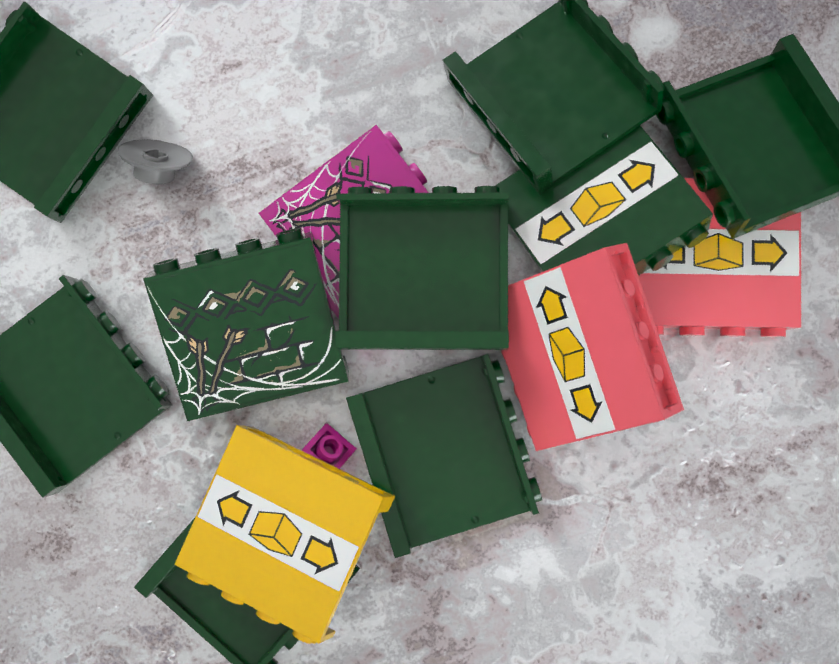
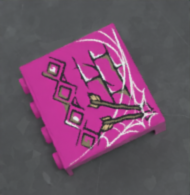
M377 125L258 213L275 236L277 233L294 228H301L302 234L312 232L313 245L330 309L338 319L340 204L336 200V194L348 193V188L370 187L373 189V193H390V188L397 186L415 188V193H429L423 186L427 183V179L415 163L408 166L399 155L403 148L390 131L383 134Z

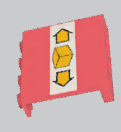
M684 178L710 209L713 216L708 230L709 234L702 242L692 248H688L685 245L673 253V258L664 267L656 271H652L650 268L639 275L658 334L664 335V328H679V335L703 336L705 335V329H720V336L738 337L745 336V329L761 330V337H786V330L801 328V212L732 239L727 229L717 222L714 215V207L706 193L698 189L694 178Z
M627 243L604 247L508 285L509 349L501 350V353L506 360L514 384V392L519 399L527 423V430L536 451L662 421L684 410Z

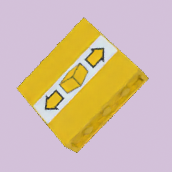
M236 425L174 565L187 571V578L201 585L211 584L222 590L221 596L224 599L235 604L243 605L245 603L257 610L256 615L260 619L272 624L282 623L293 629L292 634L298 640L308 644H319L334 636L336 631L329 628L333 615L378 514L389 511L395 496L255 427Z

